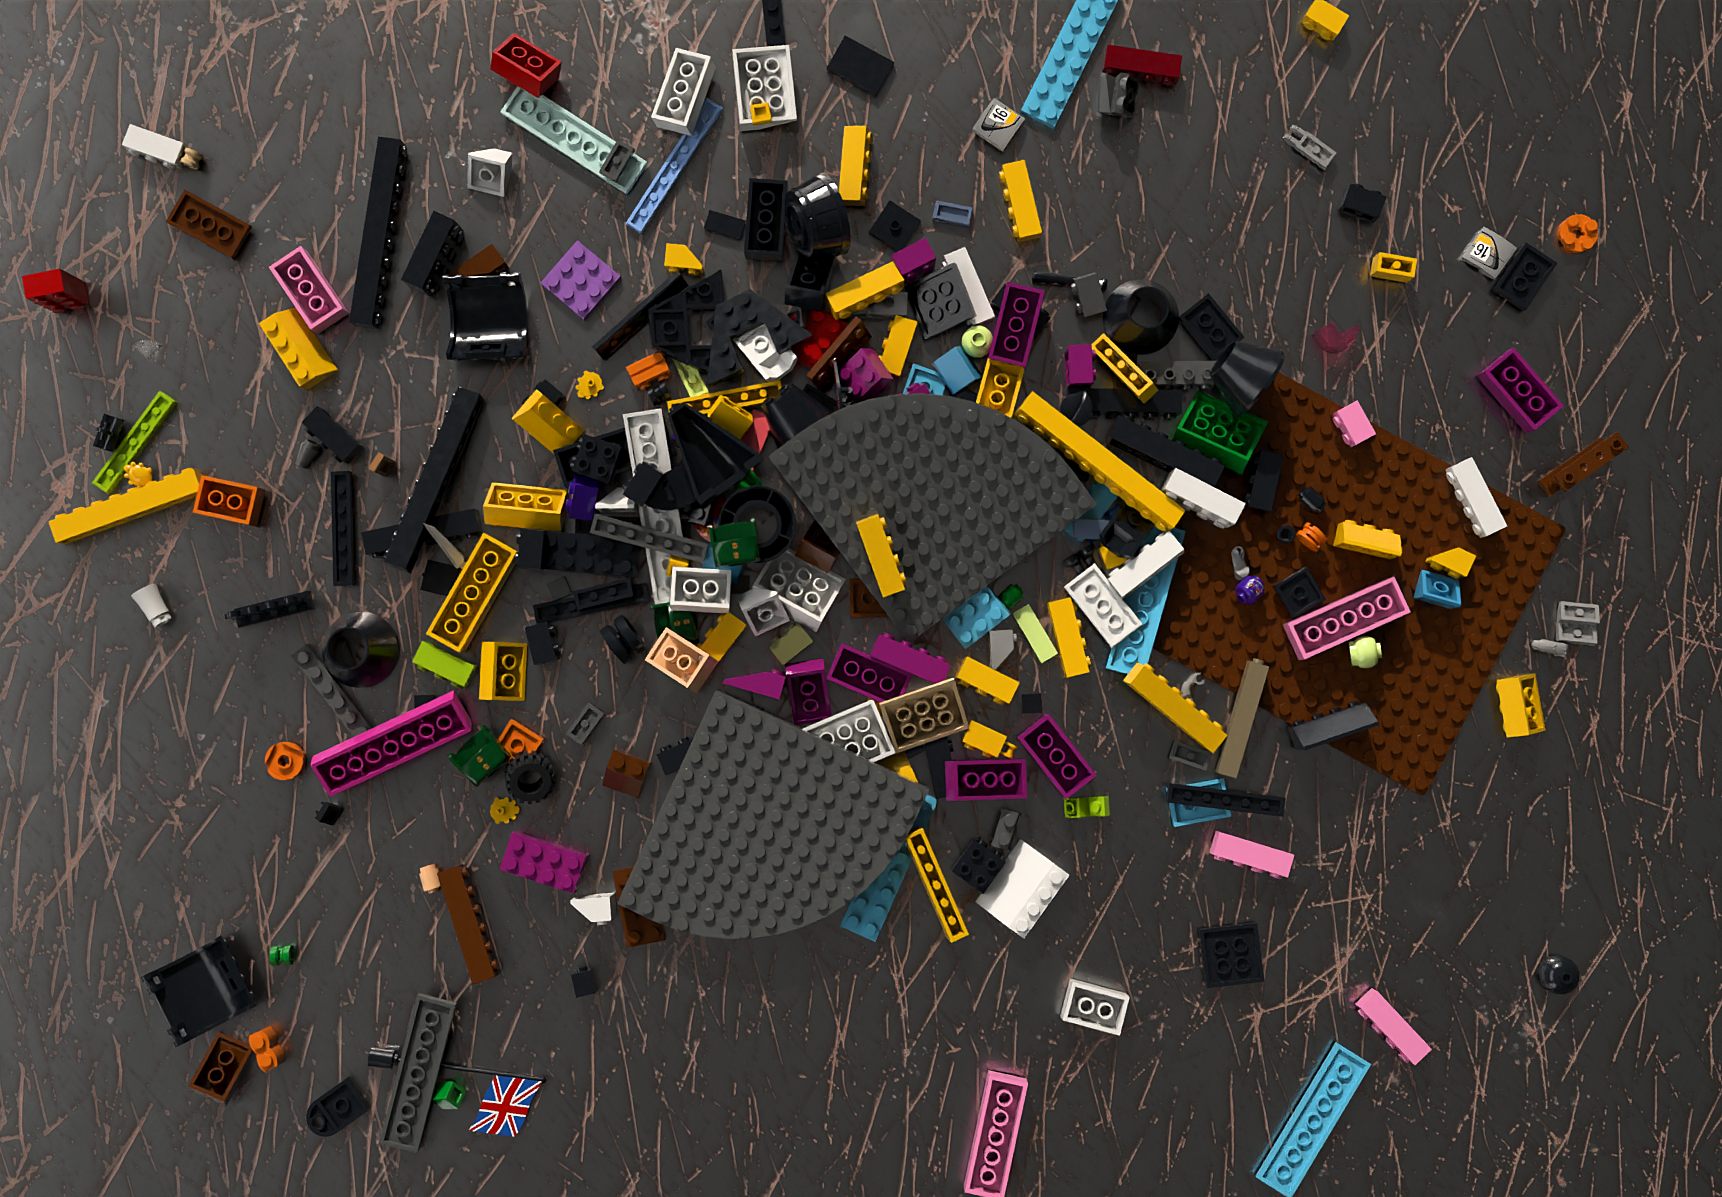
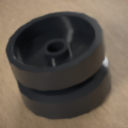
M621 614L614 620V625L618 632L612 626L606 625L600 630V633L610 650L623 664H626L633 659L629 647L637 654L643 652L647 647L631 623Z

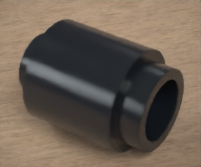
M1311 486L1302 488L1297 494L1299 496L1298 501L1311 513L1318 514L1327 505L1324 501L1325 498Z

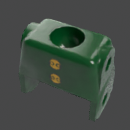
M751 518V522L729 523L713 528L712 524L708 525L716 568L761 561L755 518Z
M670 602L650 606V609L654 610V623L658 639L665 628H668L691 644L700 643L695 612L670 610Z
M481 725L479 727L481 731L472 736L459 749L456 755L454 753L448 755L449 760L476 787L484 783L511 758L510 753L486 725Z

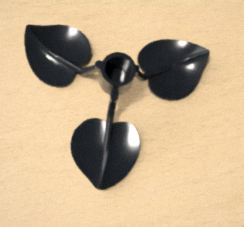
M1085 391L1067 396L1060 404V413L1077 426L1086 424L1092 414L1090 397ZM1028 425L1025 426V427H1027L1028 429H1030L1031 431H1033V429H1032L1031 427H1029ZM1065 456L1062 457L1081 482L1089 480V472L1083 471L1073 460Z

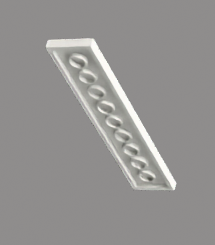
M662 408L623 414L632 472L643 461L648 462L663 473L672 470ZM638 505L642 526L683 537L679 509L658 510ZM646 548L655 604L670 602L672 577L667 576L666 572L671 554Z

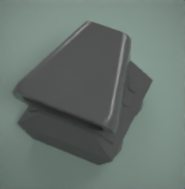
M1100 72L1097 112L1104 115L1132 118L1136 107L1135 97L1139 89L1138 78L1126 73H1120L1115 78Z

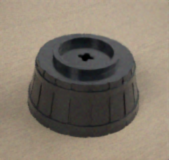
M820 173L799 186L791 188L785 196V219L790 236L802 255L815 258L847 254L851 243L850 225L843 199L833 180L827 174Z

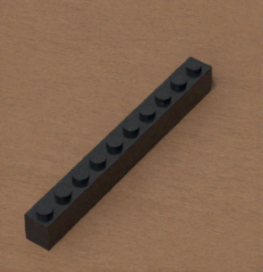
M378 136L349 323L357 327L377 329V325L381 322V313L379 312L380 306L384 303V295L382 293L383 287H386L387 276L385 274L386 268L388 269L390 265L388 255L389 250L393 246L391 236L392 231L394 232L396 227L394 217L399 208L397 198L401 193L400 179L404 175L403 160L407 156V147L401 139Z
M459 386L457 391L453 393L452 403L444 414V422L437 430L435 443L430 446V455L422 465L420 478L415 482L413 495L408 498L407 509L400 517L399 528L392 536L390 549H387L385 552L384 562L390 567L412 573L429 532L424 524L431 526L483 404L484 399L480 393Z

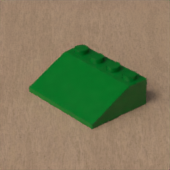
M1198 390L1177 427L1172 441H1181L1187 445L1186 448L1200 450L1204 453L1203 456L1209 459L1211 457L1216 458L1226 468L1243 474L1268 421L1248 412L1240 417H1236L1226 402Z

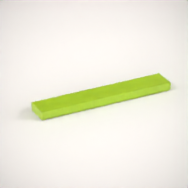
M159 391L92 483L110 495L126 473L124 466H131V462L136 460L177 402L164 392Z

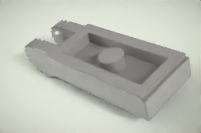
M1292 125L1290 131L1297 137H1300L1301 140L1298 141L1294 137L1285 134L1283 137L1284 141L1288 145L1295 147L1294 149L1325 171L1337 153L1308 131L1305 132L1297 125Z

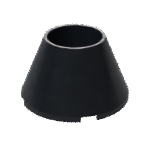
M1144 279L1128 281L1117 287L1107 299L1105 304L1107 311L1103 312V324L1108 337L1118 348L1120 347L1129 353L1147 355L1161 350L1174 337L1179 324V310L1174 297L1162 285ZM1136 299H1145L1152 302L1159 312V324L1146 327L1136 323L1130 316L1129 302Z
M1234 341L1220 355L1210 371V377L1233 415L1240 417L1245 414L1259 400L1257 396L1261 391L1268 389L1285 360V355H1283L1282 351Z
M753 485L736 491L726 500L719 514L718 527L729 523L743 522L744 518L755 510H765L773 514L777 521L776 531L768 541L759 543L761 561L755 562L766 563L781 556L791 545L796 533V516L790 502L783 494L767 486Z
M369 612L346 614L337 619L325 634L322 644L324 664L332 677L346 686L365 688L377 685L391 674L397 664L399 657L397 635L392 626L376 614ZM358 631L366 640L367 653L359 665L352 667L345 661L342 647L345 639L350 634Z

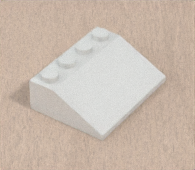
M789 45L732 49L740 131L760 130L796 121L797 115ZM769 102L772 123L753 126L750 105Z
M788 548L781 556L766 563L752 589L776 591L788 617L817 632L846 579L832 571L826 573L794 556L795 551Z
M873 699L803 728L872 762L896 753Z
M1019 839L1004 860L1006 862L985 893H981L975 902L1015 933L1025 938L1067 880L1069 874Z

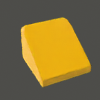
M671 555L666 575L672 577V567L688 568L690 559Z

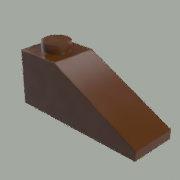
M491 244L454 269L449 275L463 274L464 277L498 276L500 272H505L509 266L494 245Z

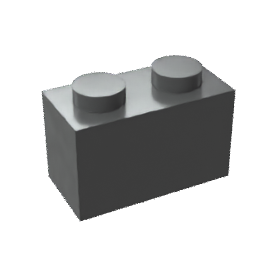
M1094 272L1073 278L1074 283L1071 284L1073 294L1078 297L1079 302H1076V307L1079 314L1082 313V316L1087 317L1107 311L1097 273Z

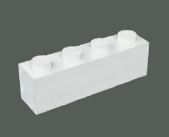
M964 247L944 255L942 267L951 263L957 264L977 315L966 321L968 325L971 324V326H982L994 321L995 315L966 248Z
M1472 457L1445 469L1447 472L1446 478L1449 483L1453 484L1456 490L1455 495L1462 502L1465 515L1471 519L1473 523L1472 528L1476 535H1479L1480 538L1486 537L1507 527Z
M1170 531L1166 534L1164 532L1156 537L1155 543L1151 546L1149 544L1144 546L1140 550L1141 554L1137 557L1132 556L1125 561L1123 568L1120 570L1116 568L1109 574L1110 578H1108V581L1123 600L1185 553L1184 548Z

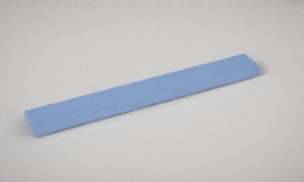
M706 98L692 136L682 135L628 218L627 226L641 235L644 233L723 111L721 106Z

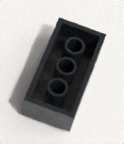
M749 178L744 245L745 259L783 261L786 230L785 196L789 188L787 180Z
M433 211L401 278L409 288L430 298L437 292L439 288L438 282L447 271L446 265L454 257L456 244L463 238V229L454 219Z

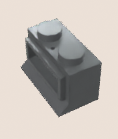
M1001 807L1000 819L993 841L991 840L990 844L991 846L1008 851L1012 848L1022 813Z

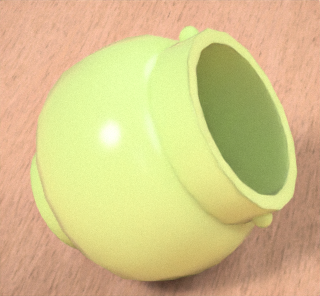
M980 325L968 328L962 336L964 352L974 358L986 356L990 352L993 336L986 327Z
M1361 636L1356 638L1355 641H1349L1352 666L1358 665L1361 668H1370L1378 663V658H1382L1380 643H1376L1373 637Z

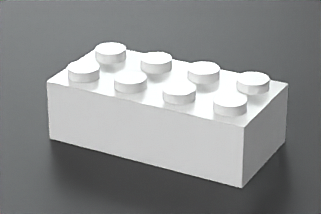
M678 48L675 49L651 116L657 127L692 136L716 68L711 56Z
M1177 468L1168 474L1160 490L1173 501L1179 503L1186 511L1191 509L1197 512L1196 515L1201 519L1207 520L1208 518L1214 521L1213 524L1222 529L1235 525L1246 504Z

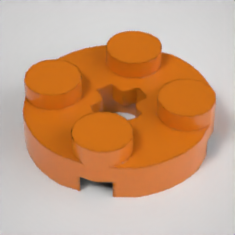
M1571 215L1560 224L1557 238L1564 245L1563 248L1571 253L1584 252L1596 243L1598 224L1586 215ZM1579 230L1582 236L1576 238L1574 231Z
M293 742L275 744L269 748L265 755L267 771L273 778L278 780L294 779L304 769L306 754ZM287 756L289 764L283 766V761H281V758H285Z

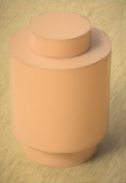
M435 864L420 868L421 873H419L423 890H428L429 894L440 891L441 885L437 875L439 869L436 868Z

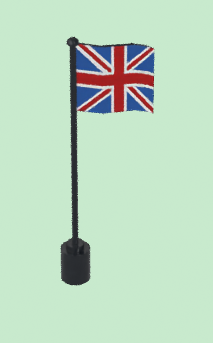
M371 1047L368 1056V1067L392 1070L401 1059L394 1049ZM445 1064L440 1066V1068L496 1075L485 1093L477 1118L468 1131L515 1137L524 1123L532 1098L540 1084L546 1082L545 1076L541 1078Z

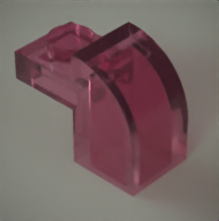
M1332 321L1316 331L1312 337L1323 351L1337 354L1349 348L1347 344L1357 339L1356 334L1361 330L1358 325H1355L1340 334Z

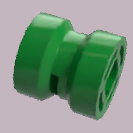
M288 945L284 948L279 946L271 947L269 955L270 964L272 966H279L283 963L285 965H293L295 961L294 946Z

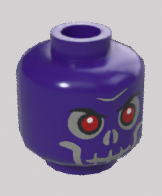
M1246 576L1235 587L1237 599L1244 604H1254L1264 594L1263 581L1257 576Z

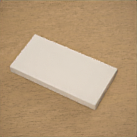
M1095 563L1064 586L1111 648L1143 625Z

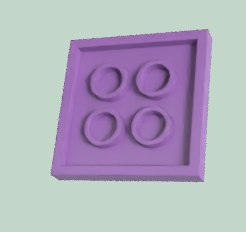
M577 240L541 281V284L585 321L618 283L621 276Z

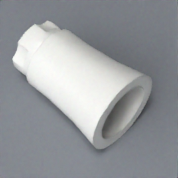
M156 583L150 584L131 595L155 628L172 619Z

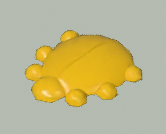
M584 371L582 378L579 377L577 379L579 385H576L575 388L579 390L577 392L578 397L583 398L585 396L586 399H590V395L596 397L598 395L597 392L603 390L604 386L598 374Z
M131 462V466H124V471L126 472L124 477L130 479L128 482L130 485L134 484L142 488L147 482L152 480V469L144 467L143 463L136 465L135 462Z
M498 797L494 799L490 807V814L496 824H499L500 821L509 823L510 818L516 819L515 814L519 813L520 808L519 806H514L516 804L515 800L509 802L508 797L501 800Z

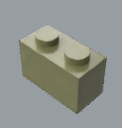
M793 623L785 629L787 632L782 637L778 635L770 641L772 644L769 646L770 650L783 666L813 643V640L800 624L795 625Z

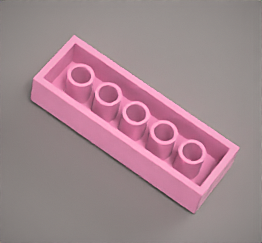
M1391 577L1285 623L1283 627L1298 660H1304L1410 613V610L1395 577Z
M988 1070L964 1181L965 1193L983 1197L1005 1196L1028 1087L1026 1078Z

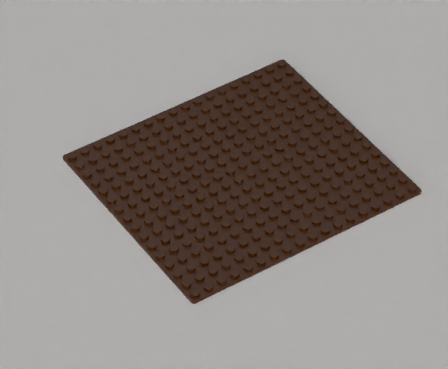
M1278 372L1268 389L1261 391L1257 396L1259 400L1247 411L1268 421L1243 474L1224 467L1214 487L1243 502L1245 492H1248L1250 486L1247 484L1249 474L1253 472L1254 466L1251 463L1254 454L1263 450L1284 455L1272 511L1263 513L1245 509L1244 506L1235 525L1228 528L1225 527L1224 529L1213 524L1214 521L1208 518L1207 520L1201 519L1196 515L1197 512L1191 509L1184 512L1174 528L1185 531L1182 543L1185 553L1178 557L1153 649L1196 673H1201L1202 676L1235 694L1238 693L1247 660L1253 662V658L1265 661L1264 665L1269 666L1258 706L1293 725L1292 722L1304 719V722L1311 720V716L1322 713V715L1329 714V710L1335 707L1346 708L1348 707L1347 704L1358 700L1359 703H1366L1379 725L1326 744L1417 794L1425 795L1566 529L1561 524L1487 485L1507 527L1480 538L1473 531V523L1465 515L1464 506L1457 499L1453 484L1449 483L1446 478L1447 472L1445 469L1451 467L1450 464L1372 422L1370 424L1376 434L1350 447L1349 444L1347 445L1344 442L1341 429L1337 428L1333 422L1334 417L1332 414L1344 407ZM1311 486L1325 498L1324 501L1327 505L1318 514L1311 513L1298 501L1299 496L1297 494L1302 488ZM1345 520L1357 522L1356 525L1358 526L1367 524L1375 526V529L1380 531L1383 529L1393 530L1394 534L1400 535L1402 554L1400 557L1386 559L1335 547L1333 545L1338 524L1345 522ZM1308 522L1311 523L1310 527L1316 526L1327 537V541L1320 545V549L1317 552H1314L1307 548L1297 536L1292 543L1282 544L1277 541L1275 533L1279 527L1289 525L1295 529L1296 534L1299 530H1303V526ZM1236 546H1241L1244 549V560L1246 566L1249 567L1248 576H1257L1264 583V594L1254 604L1241 603L1236 597L1235 587L1241 582V580L1235 578L1231 552ZM1455 548H1461L1476 555L1467 577L1457 579L1459 580L1461 606L1459 608L1449 609L1414 599L1421 570L1450 577L1447 575L1448 572L1444 570L1438 571L1431 568V564L1425 562L1427 558ZM1307 566L1326 600L1294 618L1297 619L1382 580L1395 577L1410 613L1309 658L1298 660L1283 627V624L1294 619L1290 618L1272 585ZM1361 636L1373 637L1376 643H1380L1382 658H1378V663L1370 668H1361L1358 665L1352 666L1349 641H1355L1356 638Z

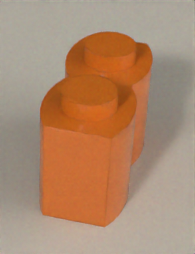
M271 1026L249 1036L250 1047L257 1054V1063L264 1072L285 1062L284 1051L277 1044V1035Z

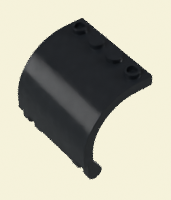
M500 272L498 276L464 277L463 274H456V276L443 274L442 282L447 292L450 309V340L446 351L447 360H498L501 358L518 359L524 357L527 345L528 319L521 273L507 274V272Z
M222 936L140 977L142 982H145L148 987V994H154L170 1026L167 1032L169 1035H172L175 1041L173 1042L175 1048L256 1006L255 996L248 990L246 978L243 974H240L237 968V960L231 956L229 945ZM179 1030L182 1031L184 1037L181 1036Z

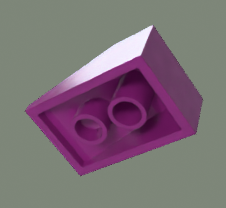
M824 659L785 664L794 725L820 722L831 717Z
M772 669L771 673L762 672L725 679L723 684L781 699L787 678L784 677V672Z

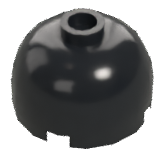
M1562 955L1545 957L1539 963L1537 975H1539L1540 985L1545 990L1554 994H1568L1578 986L1580 972L1577 965L1569 958Z

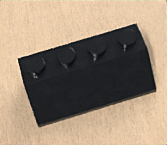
M1357 700L1348 703V707L1343 709L1340 707L1332 708L1329 710V714L1322 715V713L1312 715L1311 720L1305 722L1304 719L1292 722L1293 726L1288 727L1295 749L1308 750L1378 726L1379 723L1366 703H1359Z

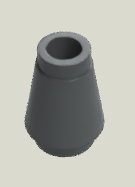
M305 439L301 443L295 464L306 469L319 453L320 445L312 440Z

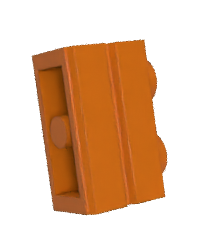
M656 352L626 367L636 389H641L642 391L652 387L651 383L667 380L669 378L668 375L672 374L660 352Z

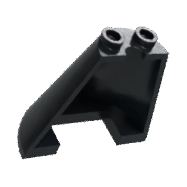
M793 383L781 387L778 391L780 393L778 396L766 398L763 401V405H761L777 449L813 423L833 413Z

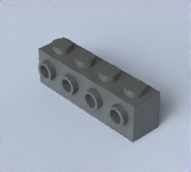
M1216 361L1140 362L1137 365L1155 386L1162 388V390H1174L1176 387H1181V390H1192L1193 387H1200V390H1211L1215 386L1210 377V371Z

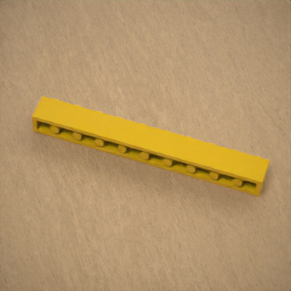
M1033 391L1015 412L1014 415L1018 417L1021 423L1031 427L1035 434L1045 438L1052 447L1058 448L1064 453L1066 458L1076 462L1083 471L1089 472L1097 482L1107 486L1111 493L1125 500L1128 506L1134 507L1140 512L1142 517L1152 521L1159 530L1167 533L1173 529L1186 511Z

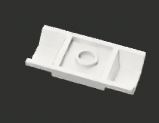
M765 324L732 339L766 381L780 380L793 370L798 359L792 350L780 355L777 353Z

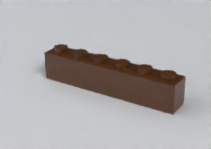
M461 864L438 872L439 882L472 984L496 977L499 974L500 966L498 961L494 960L492 954L494 952L493 944L491 941H488L486 935L488 934L486 924L482 923L480 917L482 910L480 905L476 904L474 898L476 897L474 887L470 886L468 868Z

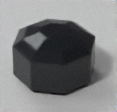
M1289 525L1279 527L1275 533L1277 541L1282 544L1292 543L1296 537L1295 529Z

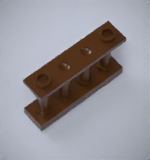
M1618 431L1605 440L1602 437L1598 438L1539 479L1537 483L1547 497L1552 496L1560 489L1566 492L1628 449L1629 446Z

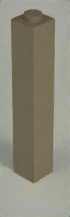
M1253 658V662L1248 660L1246 662L1226 730L1227 737L1223 741L1215 771L1219 774L1237 778L1269 666L1264 665L1265 661Z

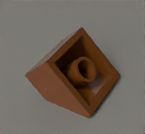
M814 520L802 538L794 556L829 573L840 551Z
M614 749L606 767L602 785L639 799L652 762Z

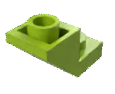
M1109 796L1064 799L1065 818L1110 816Z

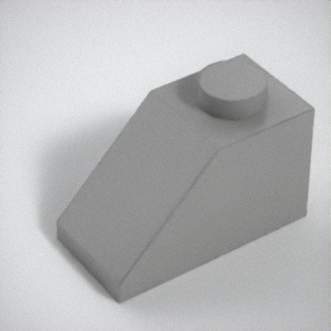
M1013 630L988 632L990 668L997 669L1012 652L1014 645H1017V636L1013 634Z

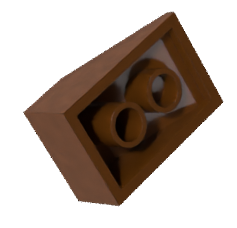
M217 1032L188 1085L189 1090L227 1106L253 1050L250 1045Z

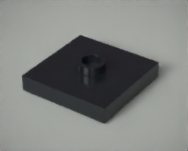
M889 200L869 230V233L896 251L904 249L920 225L921 220Z
M1307 566L1272 585L1291 619L1326 600Z

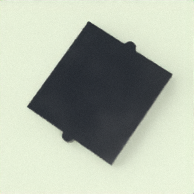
M427 560L425 572L422 573L423 580L420 590L448 596L459 576L461 568Z

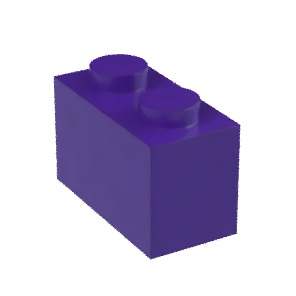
M574 475L573 483H569L568 494H571L570 499L566 500L565 510L569 511V518L592 521L598 493V481Z

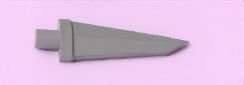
M424 524L454 566L463 569L466 562L462 552L453 546L435 527Z

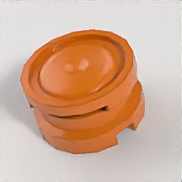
M1307 522L1303 526V530H1299L1296 533V536L1307 548L1317 552L1320 549V545L1327 541V537L1316 526L1310 527L1311 523Z

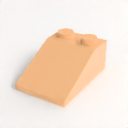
M665 628L645 659L696 694L718 663L716 659L668 628Z

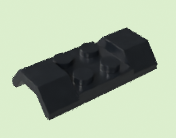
M1124 500L1099 537L1102 545L1117 557L1130 559L1155 524L1149 519L1142 517L1139 511L1134 507L1128 506Z

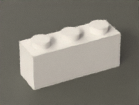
M132 124L129 125L122 143L128 149L129 154L139 157V155L146 156V160L157 163V161L162 162L163 166L173 170L175 167L183 169L184 165L180 163V159L185 155L184 149L189 148L182 142Z

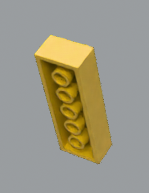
M483 533L426 634L459 653H465L515 566V554L518 551Z

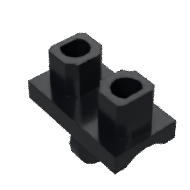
M104 414L99 428H96L98 432L93 446L114 452L120 431H122L124 426V420Z

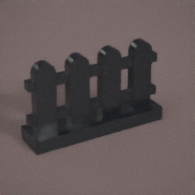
M304 591L236 608L234 611L227 612L224 615L225 619L236 620L238 628L315 610L311 591Z

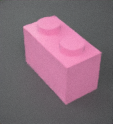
M1358 400L1332 414L1334 424L1337 428L1341 429L1343 433L1342 438L1350 447L1376 434Z

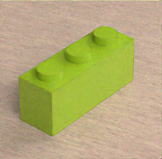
M426 641L421 642L412 661L417 664L416 668L424 672L430 670L434 672L433 676L441 680L447 678L452 681L451 685L460 689L462 686H469L478 668L477 665Z

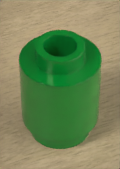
M1010 584L998 598L1008 610H1012L1024 598L1022 595L1024 591L1017 584L1014 586Z

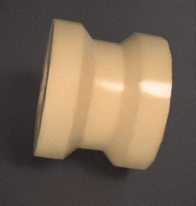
M185 148V155L180 159V163L198 170L200 167L199 161L204 156L197 151Z

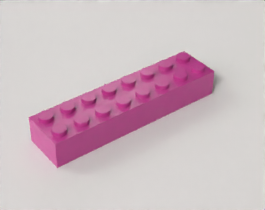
M453 690L314 755L310 766L329 797L470 732L472 721Z

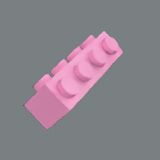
M1215 831L1209 852L1214 855L1216 860L1225 862L1226 859L1233 861V865L1242 868L1246 864L1252 866V871L1263 873V870L1270 872V876L1281 879L1282 876H1289L1294 858L1293 854L1219 831Z
M1373 988L1355 1004L1359 1008L1357 1012L1365 1020L1369 1018L1373 1023L1371 1027L1379 1035L1381 1033L1385 1035V1042L1392 1049L1396 1047L1400 1051L1398 1055L1405 1063L1410 1062L1416 1065L1432 1050L1380 993Z

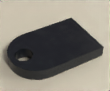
M347 1077L309 1106L306 1121L313 1133L318 1136L329 1137L342 1130L371 1108L350 1077ZM315 1117L322 1118V1127H318L315 1125Z

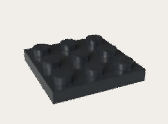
M951 263L905 286L923 336L927 340L977 316L956 263Z
M1256 922L1198 929L1206 988L1265 982L1258 925Z

